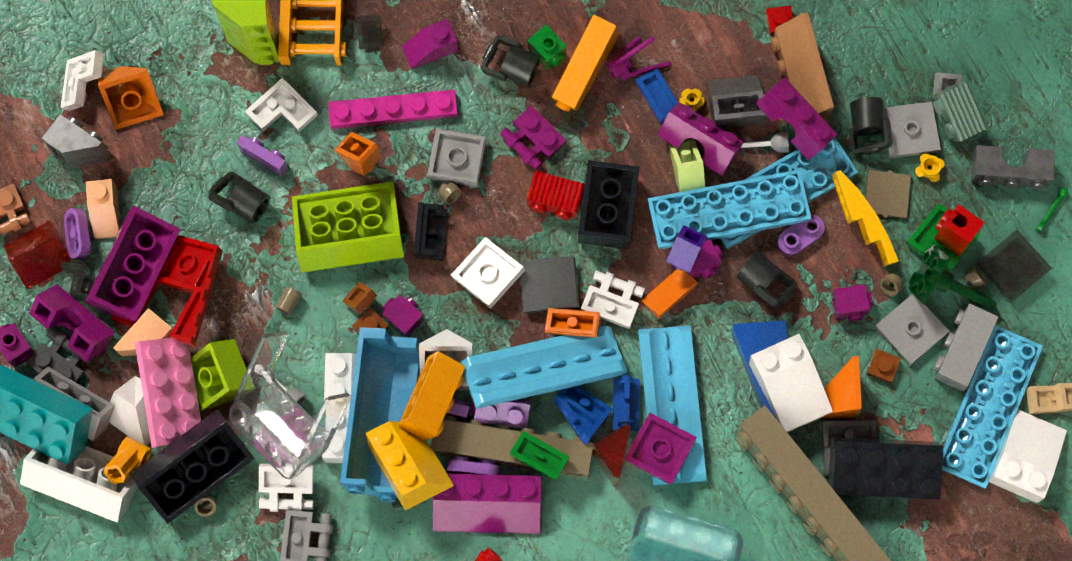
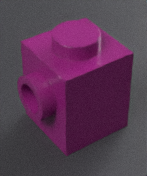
M711 239L705 241L697 262L691 272L687 273L694 279L702 276L704 279H707L717 274L723 259L718 245L714 246Z
M865 284L834 289L831 294L836 320L848 319L849 322L863 320L864 316H867L870 311V307H873L871 292L866 291Z
M399 294L395 299L393 297L390 298L382 308L384 310L382 313L383 319L404 337L409 338L424 321L423 314L417 310L419 305L410 297L405 299Z
M15 323L0 327V351L8 363L15 368L29 359L35 350Z

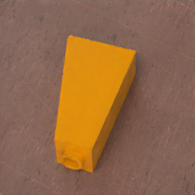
M593 14L552 95V98L557 101L555 106L566 112H569L570 109L578 111L620 35L616 25Z

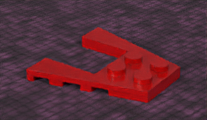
M178 235L138 319L143 315L159 284L192 293L170 337L174 341L195 347L223 250L218 245ZM113 315L110 317L115 323L132 327L136 323Z

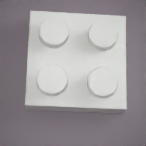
M485 237L451 276L457 283L491 309L522 275L525 269Z

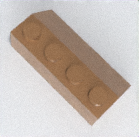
M808 12L775 28L774 35L770 38L771 48L773 52L778 54L777 70L779 75H783L828 123L834 105Z

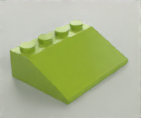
M393 181L292 196L296 253L301 273L404 257Z

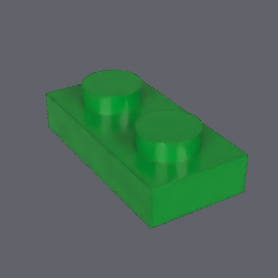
M525 431L521 432L509 453L510 456L555 481L558 480L570 459V456Z

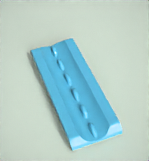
M834 137L823 150L809 160L797 149L745 180L800 169L807 201L810 203L835 188L831 175L836 171L841 170L849 180L856 176L858 171L836 137ZM760 231L720 239L726 249H729Z
M800 169L648 198L658 249L672 248L677 235L684 225L708 236L707 241L709 239L725 238L811 220Z
M688 325L639 329L638 337L646 418L650 412L697 437L673 484L706 481L691 327ZM652 476L653 486L667 485V483Z
M996 325L994 326L944 443L943 471L986 489L1043 345Z
M609 326L600 327L597 338L563 335L470 356L461 361V364L466 366L463 372L476 409L628 373L612 329Z

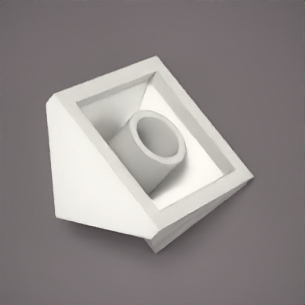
M448 329L419 343L420 374L428 356L438 351L459 363L465 358L473 356L472 343ZM463 372L464 380L457 390H469Z
M134 376L114 391L110 403L115 406L109 423L130 438L148 446L151 440L141 379Z

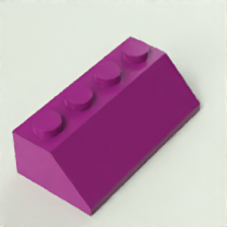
M133 205L128 211L84 303L106 314L136 322L177 238L180 228Z
M447 474L453 483V487L433 496V531L540 534L541 476Z

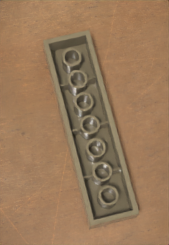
M765 405L739 425L735 433L737 444L743 451L748 450L754 457L752 462L760 472L765 471L771 478L769 483L778 494L780 492L784 494L788 499L786 504L795 515L797 513L800 514L805 521L803 526L812 536L816 534L822 542L820 547L828 557L833 556L836 561H891Z

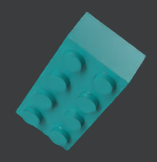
M1 365L0 433L69 465L86 449L93 408Z

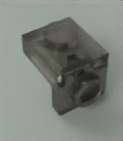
M380 14L355 17L359 49H365V53L380 51V46L385 44Z
M71 259L70 262L62 261L61 267L66 273L74 274L69 294L77 301L84 302L93 285V280L91 279L93 272L83 261Z

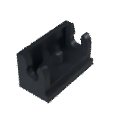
M418 202L414 243L415 259L444 261L448 209H444V205Z

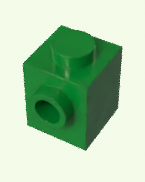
M547 24L527 40L528 50L533 54L541 56L540 63L547 70L553 65L555 67L559 66L566 59L567 45Z

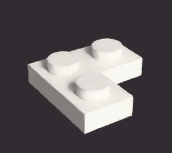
M94 50L67 60L61 101L62 109L71 111L83 107L87 96L85 92L86 83L100 78L104 70V53Z
M283 78L245 111L246 115L263 132L281 115L298 132L318 116L317 112Z

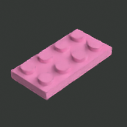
M172 338L138 341L135 343L151 446L152 448L168 446L201 421L189 345L174 341Z

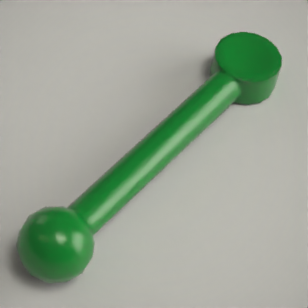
M1067 188L1059 189L1058 197L1035 230L1038 232L1042 230L1061 200L1068 196Z

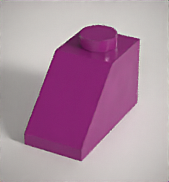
M448 19L423 28L402 46V49L412 70L458 52V45Z

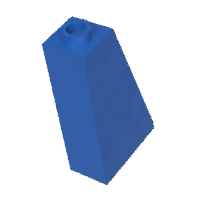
M786 321L733 324L731 336L760 408L765 405L774 415L749 365L751 355L787 339Z

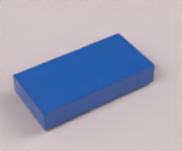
M657 68L637 78L635 83L658 122L662 124L669 111L678 101Z

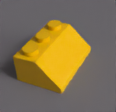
M389 421L366 432V437L371 453L405 511L453 487L451 479L428 441L399 427L400 421Z

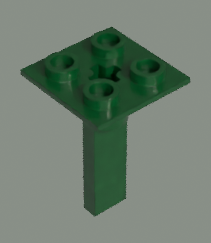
M933 243L930 249L926 250L922 257V264L919 270L911 276L910 286L908 287L923 305L927 302L933 289L936 288L942 292L950 289L994 310L997 303L991 297L954 280V274L945 270L950 258L935 243Z

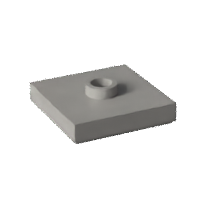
M932 102L884 108L885 118H888L890 121L893 140L892 146L887 148L889 159L925 153H939L941 151Z
M436 128L427 179L478 187L487 136Z
M914 294L910 295L874 327L909 366L949 333V330Z

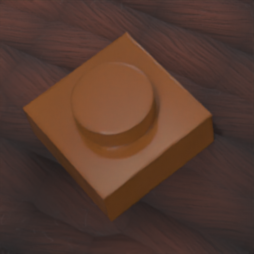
M359 282L342 302L348 308L361 314L371 306L372 301L378 295L371 288Z
M372 308L352 325L358 333L360 327L384 328L386 330L390 328Z
M876 349L866 375L891 384L901 358Z

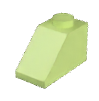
M686 140L679 149L669 143L675 180L679 192L705 188L703 161L695 140Z

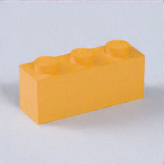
M439 351L428 356L398 426L425 441L437 437L444 428L443 419L445 414L450 411L454 404L452 397L455 390L461 386L464 380L462 374L466 366Z

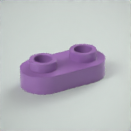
M70 208L64 216L67 252L73 259H85L92 249V243L89 238L88 217L84 210Z
M811 214V220L791 225L779 235L777 240L778 250L785 256H796L821 238L825 228L824 222L817 215ZM812 223L816 226V229L809 230L807 225ZM793 238L796 243L789 245L786 239Z
M454 456L453 460L447 462L446 472L450 474L500 475V467L495 465L496 461L480 459V463L469 462L468 457Z

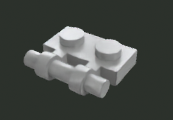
M286 510L280 561H308L309 556L316 557V561H327L331 550L328 549L330 534H333L334 527L331 525L332 515L322 514L321 523L319 524L313 523V512ZM312 532L319 533L318 548L310 547Z

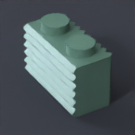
M967 81L954 84L933 95L935 99L933 102L937 114L943 117L945 122L943 128L949 139L963 141L987 129Z

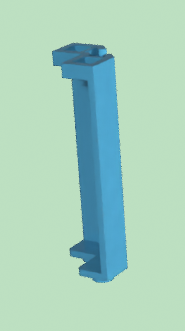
M360 327L340 484L349 493L380 497L379 500L384 502H395L398 499L369 449L366 432L386 422L401 420L418 381L420 342L417 338L391 337L384 328Z

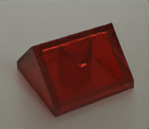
M51 221L4 245L8 260L27 290L74 265Z
M630 425L622 426L593 445L592 455L611 484L617 487Z

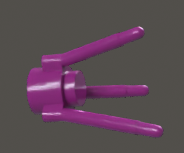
M639 36L617 54L610 57V60L606 61L612 76L615 79L621 76L623 81L632 76L651 72L657 68L669 67L671 63L665 62L629 71L628 69L632 67L629 58L655 40L654 37H650L633 48L641 41Z

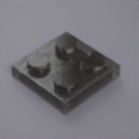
M1018 230L1013 232L977 263L1011 303L1052 269Z

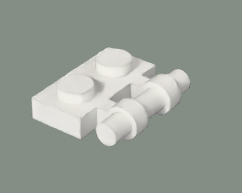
M596 270L593 280L602 283L599 289L591 285L589 286L581 311L600 312L603 320L630 329L639 303L630 300L632 295L642 298L645 288L637 286L634 281L628 280L626 282L615 278L612 273L606 272L605 274ZM613 287L624 291L621 297L608 292L609 288Z
M259 465V492L269 493V498H260L259 509H270V512H278L279 509L294 511L313 510L314 500L303 499V494H312L314 491V465ZM279 493H294V499H279Z

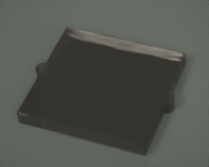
M587 92L578 111L570 109L569 112H566L555 106L557 101L551 97L542 116L548 122L556 125L557 129L560 130L562 128L579 136L599 98Z

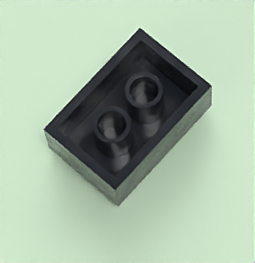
M588 160L578 243L629 249L640 167Z

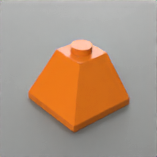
M120 66L102 72L101 77L98 78V87L115 130L164 115L148 68Z
M853 356L824 388L833 412L824 416L823 419H854L862 409L859 356Z

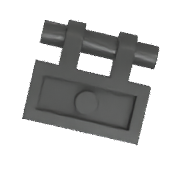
M51 328L47 333V337L54 341L52 346L49 348L41 342L26 364L39 374L47 367H50L78 384L85 374L78 366L81 361H85L67 346L70 341L69 335ZM63 348L72 353L69 361L59 355ZM93 358L92 360L88 361L86 364H88V365L92 364V362L94 361L95 358Z

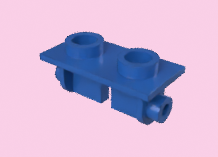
M630 375L614 378L613 431H639L640 379H632Z

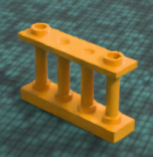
M280 0L278 58L281 65H291V58L295 57L296 54H334L336 66H342V57H346L347 53L346 42H342L344 0ZM298 7H336L335 21L297 20V18H293V10L298 9ZM297 30L335 31V44H296L295 41H292V34L297 33Z

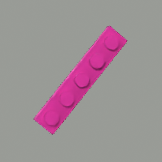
M455 89L328 102L331 129L458 117Z

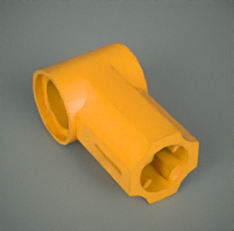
M126 437L119 446L117 454L105 466L104 474L108 477V481L116 485L124 483L129 478L131 472L149 460L152 448L130 437Z

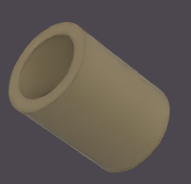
M286 287L275 308L282 313L292 316L302 294L291 287Z

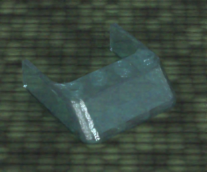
M648 506L642 509L638 515L625 561H739L743 548V539L739 532L733 529L659 507Z

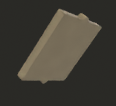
M888 170V172L868 171L865 199L877 216H882L883 219H887V217L907 219L911 175L893 173L891 170Z

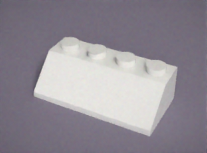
M325 353L322 458L325 463H343L356 354Z
M87 446L85 451L69 465L32 449L23 461L20 484L117 523L129 508L138 488L131 475L124 483H118L117 485L108 481L104 470L113 456Z

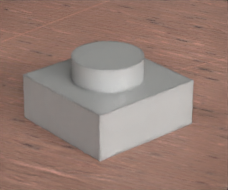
M935 73L933 95L962 82L963 75Z

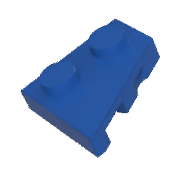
M580 386L561 389L554 400L579 438L586 445L613 410V408Z

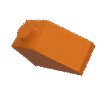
M350 132L334 150L351 170L363 176L372 171L376 163L381 159L379 146L375 142L353 132Z

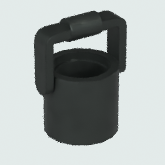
M499 35L494 38L492 44L488 45L483 55L482 72L504 82L509 79L529 87L539 68L541 56L522 49L523 46L520 43ZM502 43L510 48L504 58L500 72L488 68V65L492 62L498 50V44Z
M865 97L852 101L850 103L852 128H849L852 152L857 155L865 154L867 156L891 147L893 144L889 119L885 118L882 98ZM884 133V142H876L858 148L857 136L870 137Z
M228 172L224 177H220L211 186L208 196L210 201L227 211L235 213L251 224H255L262 217L271 198L270 195L253 186L251 182L234 172ZM231 181L236 186L231 191L228 199L218 195L217 193H220Z
M758 251L747 261L736 277L774 308H778L782 303H787L794 295V289L797 287V282ZM777 279L787 286L778 298L768 291Z

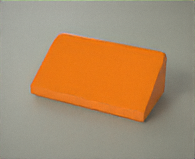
M676 269L644 297L641 302L659 320L696 288L698 282L684 270Z
M548 308L545 334L597 338L601 325L600 312Z

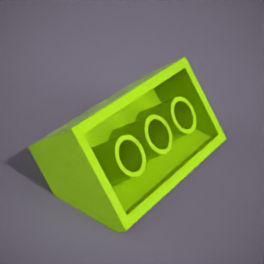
M212 0V5L229 44L253 63L271 65L279 61L278 32L267 0Z

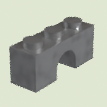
M976 145L972 152L971 182L979 183L980 186L989 187L994 184H1004L1006 188L1030 186L1033 190H1043L1054 181V150L1028 149L1023 156V166L1011 167L1006 164L1002 155L1003 147Z

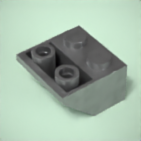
M757 75L706 81L711 120L717 126L727 129L764 124L766 114L756 104L764 95Z
M60 114L41 138L55 157L72 168L106 163L112 159L107 151L109 147L102 142L103 138L92 130L87 133L82 129L83 125L71 116L67 119Z

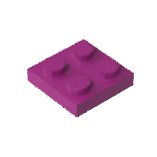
M649 412L624 461L672 486L697 437Z

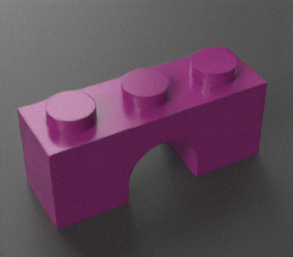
M785 77L771 87L756 102L758 107L772 122L776 119H784L793 126L796 136L791 142L807 160L823 150L837 135Z
M680 102L669 111L657 135L678 149L688 138L697 139L702 143L705 150L704 157L702 158L703 164L722 176L732 165L744 143L735 134L725 131L712 120L704 118L694 112L690 106L683 105Z
M58 284L38 294L29 312L46 329L54 326H64L70 329L73 335L67 346L86 363L105 352L115 334L114 331Z

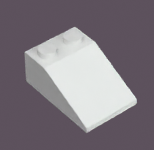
M800 334L751 355L749 365L776 419L787 433L833 412L813 360Z
M1017 410L989 482L1033 502H1040L1045 498L1053 478L1067 430Z

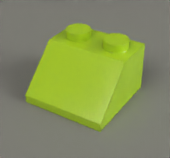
M235 339L210 342L191 357L200 412L236 399L253 387Z

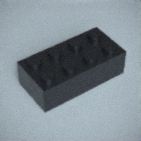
M217 409L131 472L130 475L140 491L168 524L255 458Z
M831 437L828 484L837 495L941 500L944 446L938 442Z

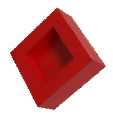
M791 5L768 8L765 12L770 36L774 35L776 27L793 19Z

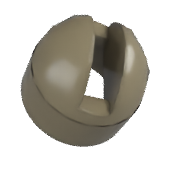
M446 182L439 188V196L447 205L455 202L462 193L461 189L452 182Z
M977 267L970 270L964 277V282L970 281L972 284L969 287L975 290L987 285L984 275Z
M895 273L886 275L880 281L881 290L888 296H895L903 287L902 278L898 277Z
M208 493L196 502L194 506L196 513L203 517L211 516L216 510L215 498Z

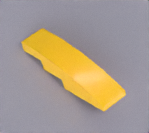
M841 170L836 171L831 176L847 223L850 224L858 221L865 245L876 242L884 267L898 262L899 260L890 238L873 208Z

